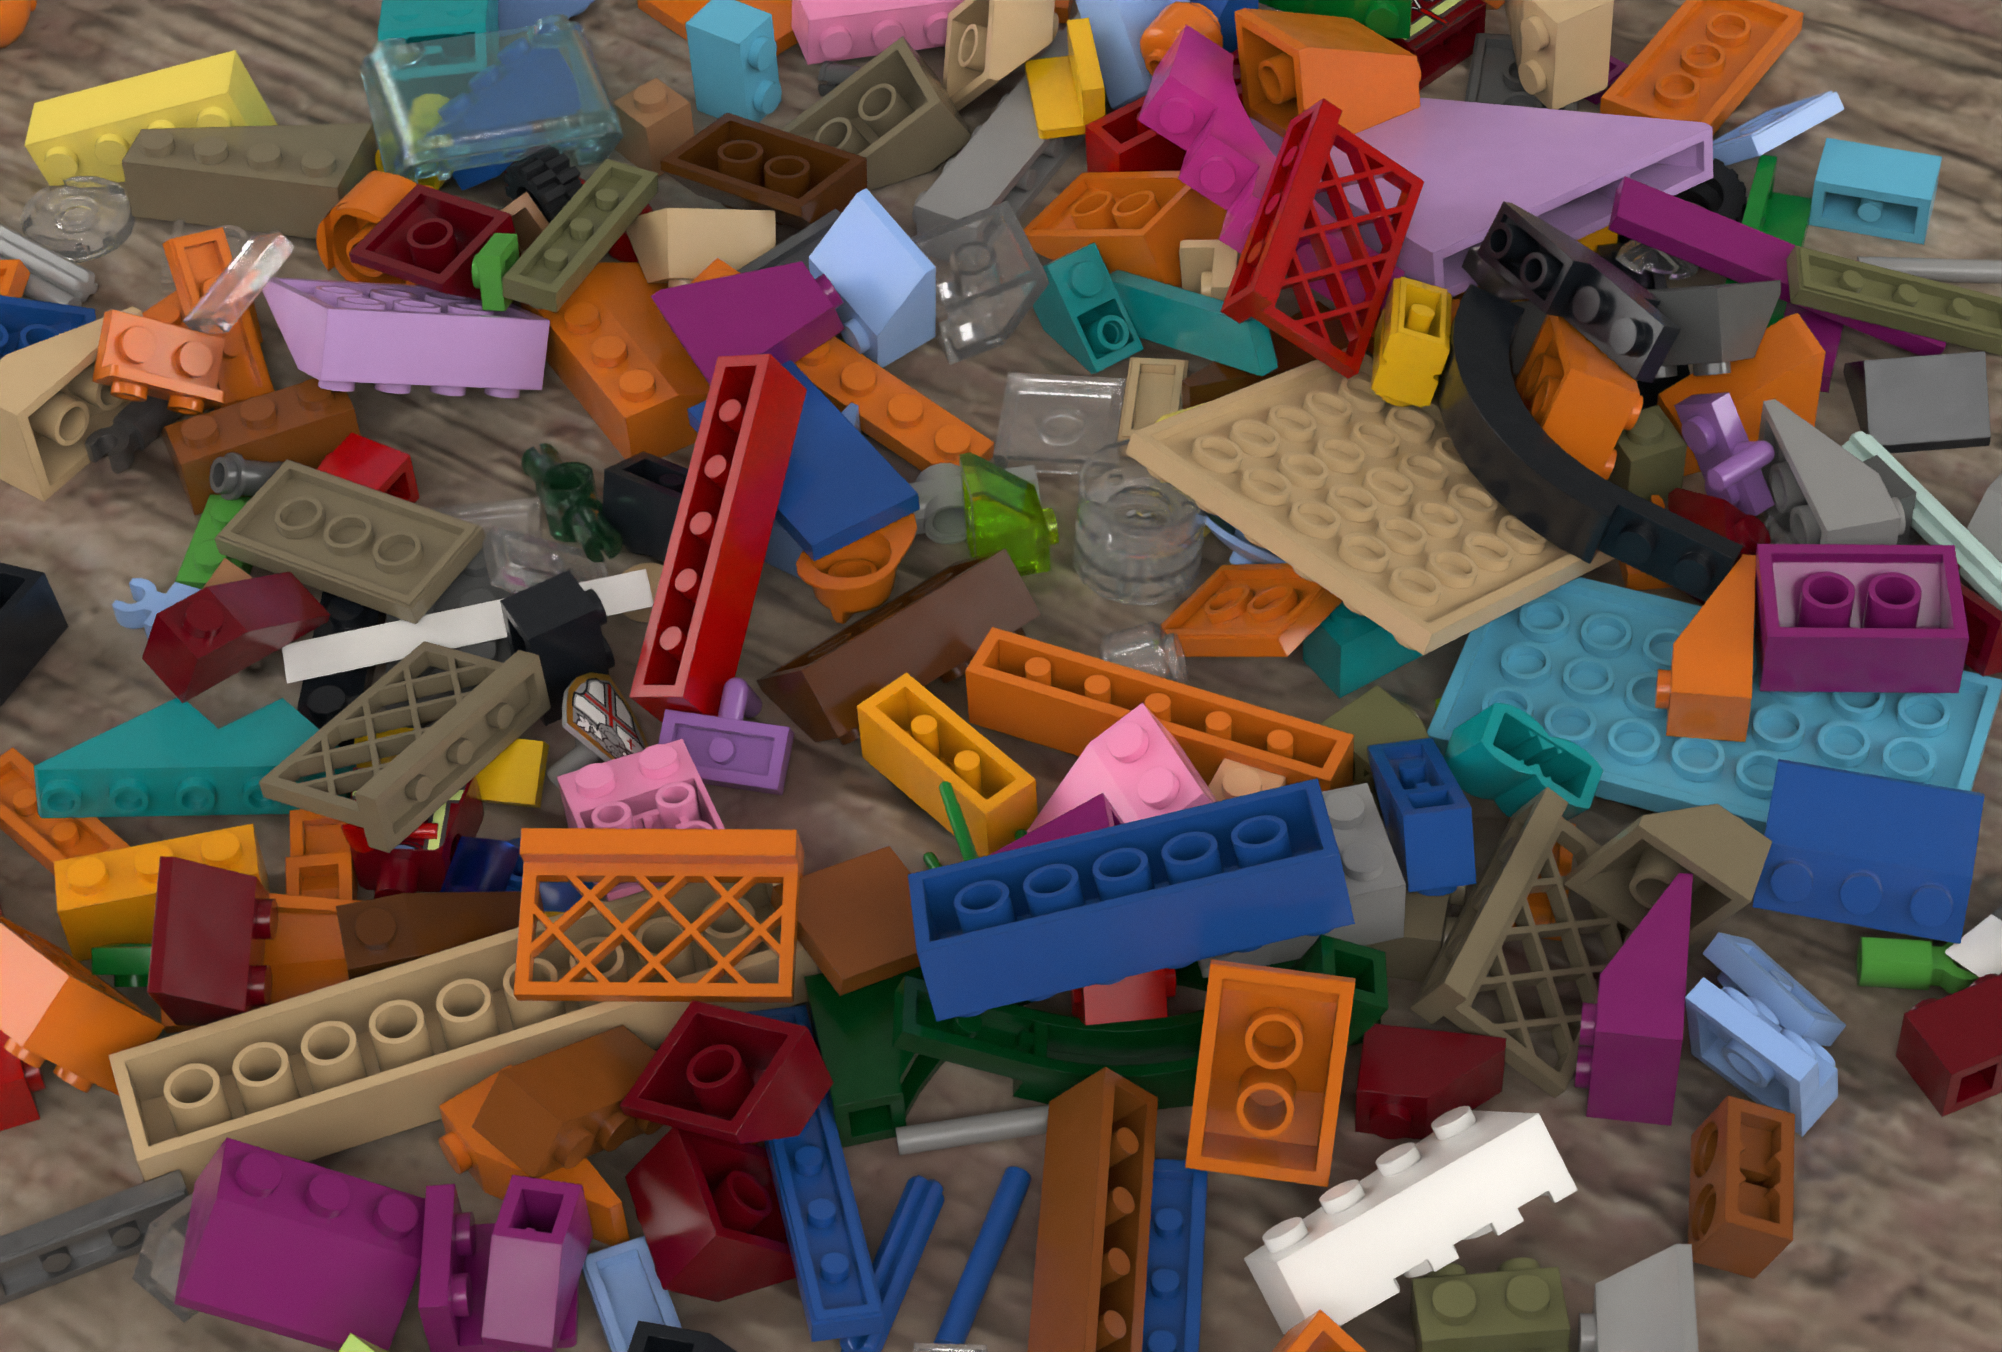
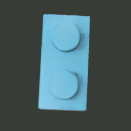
M711 0L685 23L697 110L718 119L726 113H731L759 123L764 117L772 113L782 101V88L779 82L776 56L777 44L774 38L772 14L736 0Z
M1826 138L1814 181L1809 225L1924 245L1935 202L1942 156Z

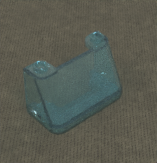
M564 14L541 18L533 26L409 44L406 43L404 38L385 39L373 45L374 52L368 54L360 66L384 172L398 174L417 184V179L429 178L435 175L438 176V181L450 179L453 172L457 170L520 161L547 146L557 148L560 155L564 153L569 159L575 152L579 166L600 163L610 156L623 138L618 111L580 23L569 21L568 16Z

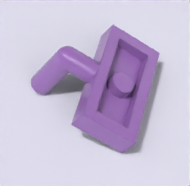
M1729 392L1691 395L1674 405L1682 423L1683 438L1688 447L1693 451L1705 479L1707 495L1725 499L1746 515L1757 516L1775 505L1761 471L1762 467L1773 460L1775 455L1774 448L1767 441H1749Z
M733 677L723 687L718 717L665 709L658 744H666L683 739L704 784L783 795L795 733L790 727L744 721V717L751 718L759 714L762 709V701L745 680Z

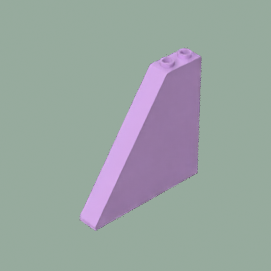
M1420 98L1419 108L1355 134L1424 181L1396 266L1405 272L1404 277L1448 289L1452 297L1465 292L1470 284L1478 286L1500 276L1496 270L1477 255V252L1503 201L1517 205L1573 239L1578 240L1609 226L1616 189L1624 176L1673 196L1713 178L1712 126L1704 122ZM1250 117L1252 125L1272 154L1277 158L1284 138ZM1333 145L1330 156L1338 177L1354 174L1347 154ZM1383 178L1375 179L1385 208L1396 207L1401 190ZM1359 184L1343 187L1353 216L1369 214ZM1327 192L1315 194L1314 199L1337 220ZM1374 223L1358 226L1364 243L1380 254L1382 244Z

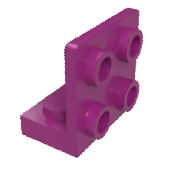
M455 1184L426 1186L418 1310L430 1352L518 1351L483 1345L481 1336L491 1235L495 1223L475 1225L473 1212H462ZM579 1280L557 1348H571L577 1344Z

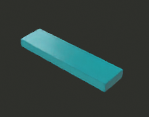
M1116 270L1110 274L1138 337L1259 376H1264L1278 368L1269 328L1252 317L1239 324L1220 312L1224 301L1122 270Z

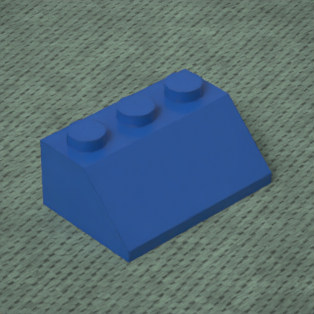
M1778 759L1764 836L1772 841L1754 893L1752 907L1961 944L1985 794Z

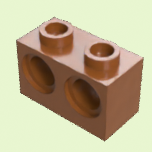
M1728 1095L1691 1135L1688 1244H1692L1693 1262L1755 1279L1793 1241L1795 1114Z

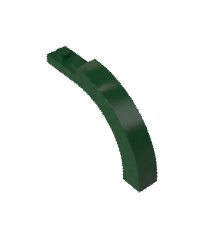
M1321 934L1307 952L1288 968L1290 970L1356 978L1347 1047L1367 1032L1389 1009L1386 953L1384 951ZM905 975L895 990L892 1047L1012 1078L1013 1097L1049 1104V1101L1102 1068L1107 1067L1158 1097V1109L1193 1106L1205 1009L1165 1018L1085 1025L1077 1017L1062 1016L1016 1004H1009L988 1009L973 1017L958 1016L936 1022L925 980Z

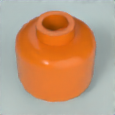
M1176 1L1167 5L1159 13L1140 38V52L1145 66L1152 76L1157 65L1186 24L1223 48L1221 26L1218 18L1211 10L1199 3Z

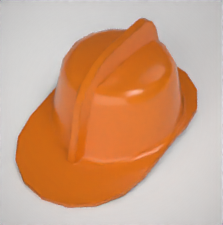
M911 513L816 561H813L804 550L801 552L796 561L798 576L806 584L812 586L815 597L823 606L831 610L836 623L845 624L854 613L877 608L888 600L895 585L897 566L912 545L918 529L915 514Z

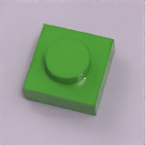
M494 233L480 252L474 256L472 281L474 287L481 291L483 310L506 311L514 301L503 297L502 277L520 258L517 234Z

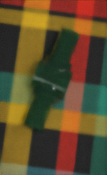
M548 443L539 444L543 455H540L534 446L527 449L522 456L521 466L525 474L536 485V494L545 508L550 536L562 542H578L587 558L592 562H604L603 554L600 550L606 554L609 560L617 556L622 548L623 539L602 513L603 503L597 495L592 468L581 462H563L555 447Z

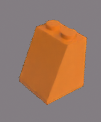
M1242 8L1234 12L1244 109L1248 116L1284 138L1290 120L1323 98L1342 110L1338 124L1353 134L1420 107L1419 82L1421 81V69L1417 56L1353 18Z

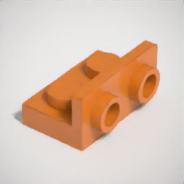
M112 309L104 313L92 382L111 386L110 395L116 398L145 402L147 396L167 400V409L173 412L192 416L201 415L204 410L223 405L225 402L226 392L218 390L217 384L226 338Z

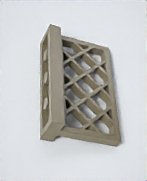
M426 641L422 642L259 781L263 797L364 828L369 847L390 853L551 708L539 655L518 650L502 663ZM430 666L446 670V672L417 678ZM478 685L472 691L462 693L461 688ZM454 690L455 695L417 703V698ZM409 700L408 706L376 713L383 706ZM439 719L430 727L422 728L421 723ZM411 725L414 727L412 731L376 738V733ZM368 736V741L335 748L342 741ZM397 755L391 762L381 764V758ZM372 761L371 767L335 775L334 769ZM326 772V777L302 783L295 782L300 777ZM356 791L354 793L356 801L338 796Z
M1546 787L1512 815L1410 1009L1431 1025L1445 1016L1467 1034L1507 1038L1505 1062L1550 1096L1556 1098L1565 1092L1576 1070L1581 1014L1564 1015L1554 983L1575 981L1582 1003L1597 1004L1599 979L1597 983H1595L1594 979L1600 977L1602 971L1633 931L1591 902L1595 919L1575 921L1565 890L1570 889L1564 885L1567 876H1560L1552 849L1555 843L1558 842L1574 854L1577 865H1580L1602 846L1562 817L1568 802L1549 787ZM1529 893H1547L1556 923L1535 925L1527 900ZM1600 932L1608 961L1606 964L1590 966L1580 934ZM1561 936L1571 968L1550 970L1540 938ZM1521 940L1531 972L1510 974L1501 947L1504 942ZM1490 971L1491 977H1486ZM1536 985L1546 1018L1524 1020L1515 988ZM1496 990L1506 1023L1494 1024L1471 1007L1478 992ZM1551 1032L1559 1056L1555 1068L1536 1056L1529 1033Z

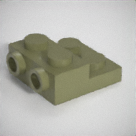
M1518 1257L1503 1262L1497 1268V1272L1468 1274L1463 1266L1450 1263L1436 1272L1431 1271L1425 1274L1424 1278L1412 1279L1410 1315L1417 1352H1570L1571 1328L1559 1267L1541 1268L1540 1264L1532 1258Z

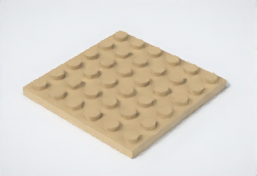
M1367 354L1364 355L1359 373L1349 379L1317 359L1132 432L1126 454L1145 466L1154 478L1170 483L1194 499L1200 509L1219 516L1241 531L1250 543L1266 548L1291 565L1300 577L1316 582L1343 600L1344 605L1350 611L1368 617L1393 634L1399 644L1408 649L1418 651L1422 655L1615 559L1598 551L1591 564L1554 545L1512 515L1483 487L1455 449L1444 426L1438 400L1433 397L1430 406H1423V408L1414 405L1399 407L1386 402L1371 389L1373 358Z

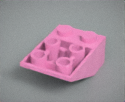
M683 739L666 744L652 745L640 752L603 763L589 764L580 770L557 776L568 828L725 829ZM620 882L604 897L610 902L645 890L637 882ZM652 883V884H653L655 887H658V886L665 885V884H667V883Z

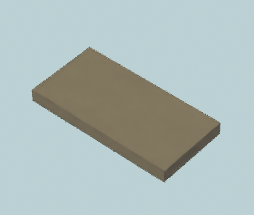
M288 459L214 538L220 554L275 574L291 571L303 584L413 624H417L487 543L483 527Z

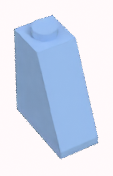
M1075 0L1081 18H1089L1103 83L1111 108L1117 110L1145 96L1153 76L1148 72L1141 55L1140 38L1145 29L1167 5L1176 1L1190 3V0Z

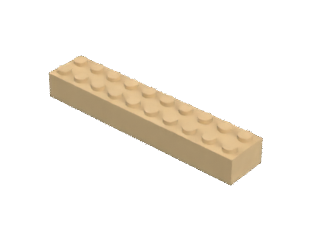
M688 883L669 902L692 924L720 897L706 883ZM720 883V884L728 891V890H730L736 883ZM757 883L738 902L759 924H762L776 911L770 903L772 888L781 883ZM665 885L658 886V887H656V888H657L658 890H660V889H661L662 887H664ZM642 891L610 902L607 900L601 902L623 923L645 904L651 896L646 891ZM592 907L563 934L586 957L615 929ZM660 908L632 934L655 957L684 930ZM729 908L701 935L725 957L753 931ZM564 913L549 917V919L554 923ZM537 921L536 938L546 930L539 921ZM781 925L770 934L779 944ZM519 927L108 1056L136 1160L144 1182L180 1169L189 1197L192 1199L195 1181L226 1137L305 1162L312 1161L442 1119L439 1105L508 1065L520 1064L621 1025L628 1028L653 1050H657L691 1002L517 1001L514 996ZM797 939L794 1003H703L741 1012L798 1005L807 1002L804 977L818 974L817 965ZM555 940L534 959L533 981H559L578 962ZM624 940L595 967L609 982H628L647 963ZM692 941L665 968L679 983H697L716 963ZM763 941L733 967L748 983H778L779 958ZM587 973L579 982L596 981ZM656 974L648 982L665 981L658 974ZM724 975L717 983L734 982L727 975Z

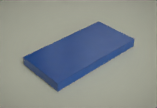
M792 360L781 364L807 389L775 519L813 561L821 559L919 510V496L911 485ZM706 400L687 409L689 423L697 433Z

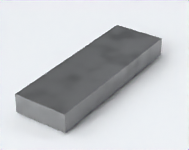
M180 1169L0 1236V1305L186 1235L191 1200Z

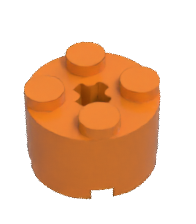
M374 170L369 172L352 188L318 225L316 234L317 249L327 270L330 271L335 267L344 279L349 282L418 285L353 263L349 256V252L417 183L398 174Z

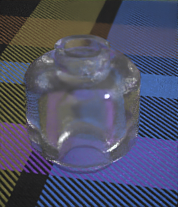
M1148 622L1110 632L1100 642L1099 659L1179 683L1188 682L1187 663L1178 635L1175 632L1167 634L1163 627L1155 622Z

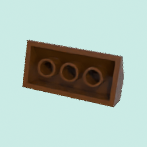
M1005 548L951 564L758 679L757 683L762 692L814 742L838 738L841 745H846L860 738L857 705L906 672L922 686L927 685L938 677L941 678L943 683L955 680L965 674L966 668L973 659L972 657L976 654L992 627L1026 636L1022 626L1041 614Z

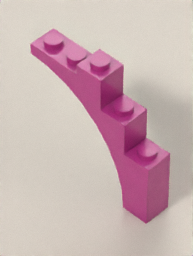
M1186 24L1157 65L1138 120L1186 151L1178 179L1227 211L1219 240L1242 254L1276 157L1252 125L1238 97L1233 78L1234 55ZM1313 199V204L1322 225L1337 222L1334 217ZM1342 231L1327 234L1326 237L1337 265L1353 261ZM1310 240L1298 242L1295 250L1304 273L1321 270ZM1365 244L1369 257L1379 254ZM1396 265L1380 311L1386 305L1394 278L1404 277L1405 272ZM1357 270L1341 274L1352 305L1362 303L1366 293ZM1325 279L1308 283L1310 288L1333 302Z

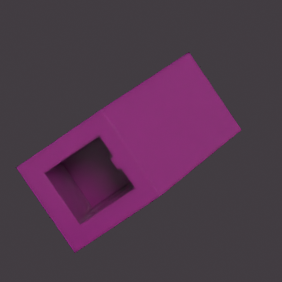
M512 1175L491 1235L481 1336L483 1345L524 1352L556 1351L593 1237L584 1190L581 1184Z

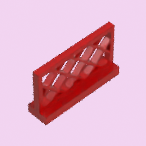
M1323 98L1290 120L1220 312L1239 324L1250 317L1256 319L1349 379L1359 373L1424 181L1338 124L1342 110ZM1333 145L1347 154L1354 174L1338 177L1330 156ZM1383 178L1401 190L1396 207L1385 208L1375 179ZM1359 184L1369 214L1353 216L1343 187ZM1327 192L1337 222L1326 225L1321 224L1313 204L1315 194ZM1374 223L1382 249L1380 254L1369 257L1358 226ZM1342 231L1353 261L1337 265L1326 235ZM1309 239L1321 270L1304 273L1295 249L1298 242ZM1357 270L1366 295L1362 303L1352 305L1341 274ZM1325 279L1336 310L1320 314L1308 283ZM1292 287L1304 317L1303 319L1294 320L1275 308L1281 290ZM1336 319L1341 320L1349 341L1346 352H1343L1331 343L1324 325L1325 322Z

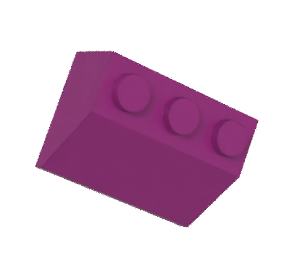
M1757 544L1755 650L1760 691L1959 693L1969 634L1955 545Z
M226 1137L195 1181L174 1304L338 1352L350 1333L389 1351L421 1266L425 1198Z

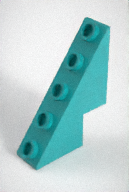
M175 698L35 765L34 776L38 815L41 818L289 814V810H299L300 808L263 797L259 781L320 729L284 698L219 729L188 701L182 703L178 698ZM356 764L334 769L335 775L352 771ZM326 772L300 777L295 782L302 783L326 777ZM351 792L338 796L351 799Z

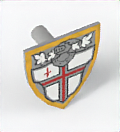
M598 673L584 674L576 677L564 691L562 727L575 737V747L549 767L547 775L550 781L559 788L557 776L580 770L582 767L597 763L601 759L606 762L643 751L649 747L629 704L609 675Z

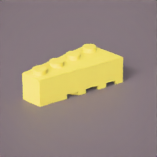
M236 50L36 102L33 105L24 146L50 186L125 182L122 160L141 129L273 126L278 124Z

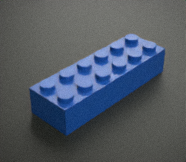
M1318 778L908 874L916 950L936 1022L958 1016L973 1017L988 1009L1026 1000L1042 1001L1054 996L1056 993L1095 984L1110 985L1123 980L1125 977L1163 968H1183L1194 961L1223 954L1251 952L1266 944L1300 936H1320L1335 928L1355 924L1339 849Z

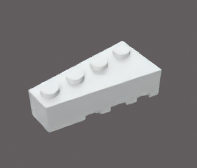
M1469 1106L1452 1109L1435 1119L1431 1124L1434 1132L1418 1143H1404L1382 1154L1375 1162L1378 1169L1361 1181L1356 1179L1348 1180L1326 1191L1319 1199L1322 1207L1304 1219L1301 1217L1290 1218L1269 1229L1262 1237L1265 1244L1246 1256L1244 1260L1282 1333L1285 1335L1288 1330L1320 1309L1340 1327L1399 1293L1400 1286L1395 1278L1401 1274L1407 1278H1413L1431 1271L1436 1272L1459 1258L1454 1246L1457 1242L1477 1238L1491 1231L1499 1236L1524 1221L1518 1210L1520 1206L1538 1196H1549L1550 1200L1556 1203L1577 1191L1578 1189L1539 1113L1474 1111Z

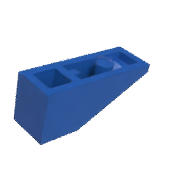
M1433 738L1368 745V760L1388 838L1406 883L1407 891H1417L1426 896H1443L1456 891L1457 886L1477 884L1472 807Z

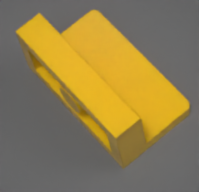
M1089 18L1067 20L1068 56L1035 59L1025 62V74L1040 139L1085 135V125L1106 115L1105 87Z

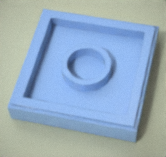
M1830 90L1769 109L1713 140V160L1716 158L1724 162V166L1761 156L1843 111L1844 107L1837 91L1832 92Z

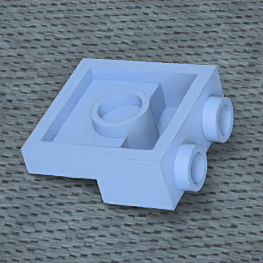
M1703 977L1685 997L1691 1054L1756 1103L1795 1114V1132L1803 1137L1838 1097V1069L1835 1067V1061L1828 1051L1816 1041L1808 1037H1800L1795 1032L1778 1026V1018L1764 1003L1752 996H1744L1734 988L1724 986L1722 989H1719Z

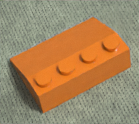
M599 262L557 313L546 309H536L520 302L521 308L550 320L546 351L547 363L623 458L628 459L643 451L662 458L696 442L698 433L689 423L687 409L707 400L710 385L651 298L659 290L668 288V283H647L639 262Z

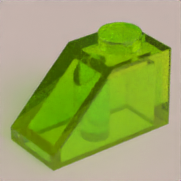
M972 452L960 454L965 539L970 558L1006 548L1021 577L1051 571L1050 545L1059 544L1058 527L1053 509H1042L1035 485Z

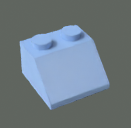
M865 188L856 193L809 256V272L814 279L825 274L841 297L844 304L835 310L845 328L841 331V334L846 344L854 348L859 354L863 353L867 358L883 368L936 337V267L868 189Z

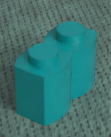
M1494 703L1456 727L1452 732L1443 756L1463 791L1478 798L1494 800L1507 817H1512L1516 811L1546 787H1549L1568 802L1562 815L1568 821L1591 807L1603 773L1599 763L1582 747L1563 738L1549 737L1545 729L1532 716L1517 707L1505 703Z

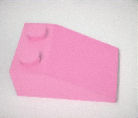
M1141 703L1087 745L1026 832L1027 834L1101 793H1104L1124 823L1218 801L1174 736Z

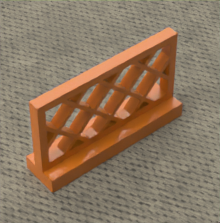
M521 828L519 854L524 864L514 996L517 1001L691 1002L694 1000L699 1002L794 1003L800 878H803L804 850L797 830ZM540 882H569L583 896L554 923L538 908ZM583 882H599L591 890L583 884ZM620 882H637L651 898L625 922L621 923L600 900ZM652 883L667 884L658 890ZM688 883H706L720 899L691 924L669 900ZM720 883L736 884L727 891ZM757 883H783L782 905L762 924H759L738 902ZM593 907L615 931L585 957L563 933ZM662 908L684 931L654 957L632 933L656 911ZM730 908L753 932L729 954L723 957L701 933ZM538 920L546 930L536 938ZM779 925H781L780 944L770 935ZM555 940L578 962L559 981H533L534 959ZM625 940L647 964L628 982H609L595 966ZM694 941L716 965L697 983H679L667 971L665 966ZM763 941L779 958L778 983H748L733 967ZM589 973L596 982L579 981ZM658 974L665 982L648 981ZM724 975H727L734 983L717 982Z

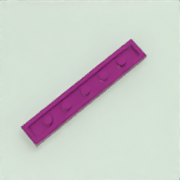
M1624 176L1616 189L1608 230L1739 283L1780 280L1781 294L1778 299L1791 303L1786 259L1795 247L1794 244ZM1793 304L1919 356L1940 355L1946 346L1944 341Z

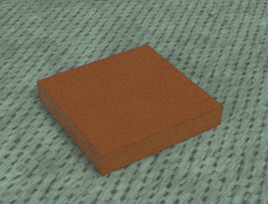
M890 846L818 870L800 878L797 939L839 996L920 967L916 950L908 874L911 873ZM783 883L772 888L770 903L775 910L782 905Z

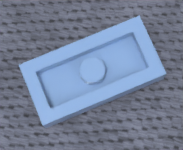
M1718 932L1703 952V955L1721 970L1717 980L1723 987L1734 988L1744 996H1752L1760 1000L1776 1015L1779 1020L1778 1026L1781 1028L1789 1029L1800 1037H1808L1820 1045L1830 1047L1846 1027L1844 1022L1752 940Z

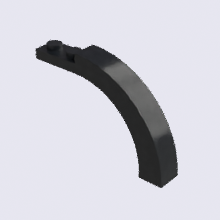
M1470 284L1460 301L1451 326L1449 337L1450 352L1442 374L1439 375L1437 385L1438 405L1444 426L1455 449L1468 469L1483 487L1512 515L1562 550L1591 564L1598 551H1601L1706 602L1736 564L1743 546L1611 483L1582 465L1552 440L1534 420L1524 405L1515 387L1510 370L1509 352L1525 309Z

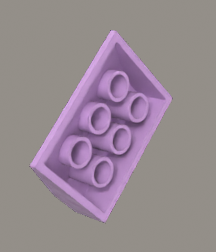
M262 277L261 290L297 368L318 379V387L350 392L355 390V382L375 383L374 389L378 391L408 394L411 391V385H430V392L436 394L464 396L466 387L485 388L484 393L486 395L500 398H519L520 389L542 390L550 320L514 304H510L506 311H487L482 309V300L445 294L420 285Z

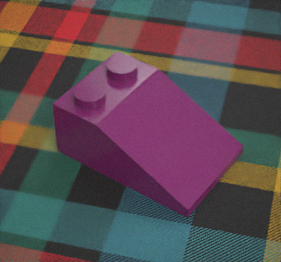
M1678 873L1600 974L1597 1004L1586 1002L1582 1004L1575 1087L1588 1089L1586 1117L1667 1126L1672 1124L1683 1042L1693 874Z

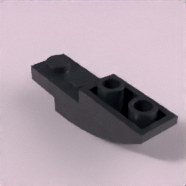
M1503 201L1477 255L1545 314L1563 317L1633 379L1652 383L1681 330L1657 309L1661 301L1616 266L1569 235L1517 205Z

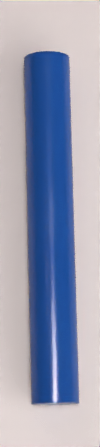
M1011 1166L1005 1169L933 1342V1346L938 1352H961L1032 1180L1031 1175L1022 1168Z

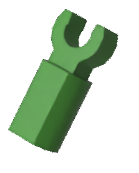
M1860 937L1856 960L1857 986L1929 990L1930 986H1941L1945 991L1953 994L1968 988L1979 977L1968 970L1957 967L1961 965L1945 954V951L1954 944L1952 942H1948L1944 946H1932V941L1875 937Z

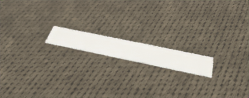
M646 569L579 583L584 591L593 589L596 592L607 616L653 607L654 602ZM502 599L427 614L417 624L399 620L289 643L282 647L287 684L402 660L424 641L454 649L507 638L500 604Z

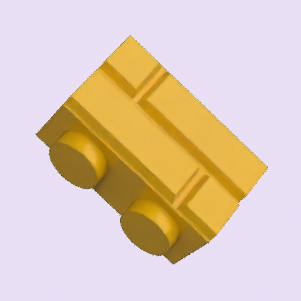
M1402 276L1401 278H1394L1386 300L1385 309L1382 311L1375 331L1371 389L1386 402L1399 407L1414 405L1423 408V406H1430L1438 385L1439 375L1442 374L1450 352L1449 337L1451 334L1452 295L1448 292V289Z

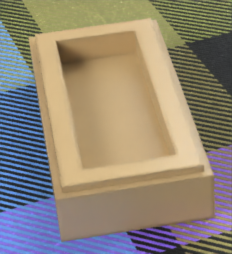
M1130 357L1118 434V454L1127 455L1126 450L1132 432L1154 424L1163 415L1182 410V380L1189 376V360Z

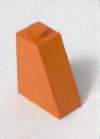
M1798 313L1792 314L1766 328L1754 358L1730 361L1731 373L1694 376L1692 373L1659 393L1657 405L1660 406L1682 438V423L1674 405L1696 394L1729 392L1749 441H1758L1763 401L1776 399L1815 427L1826 352ZM1688 445L1684 476L1701 472L1695 455Z

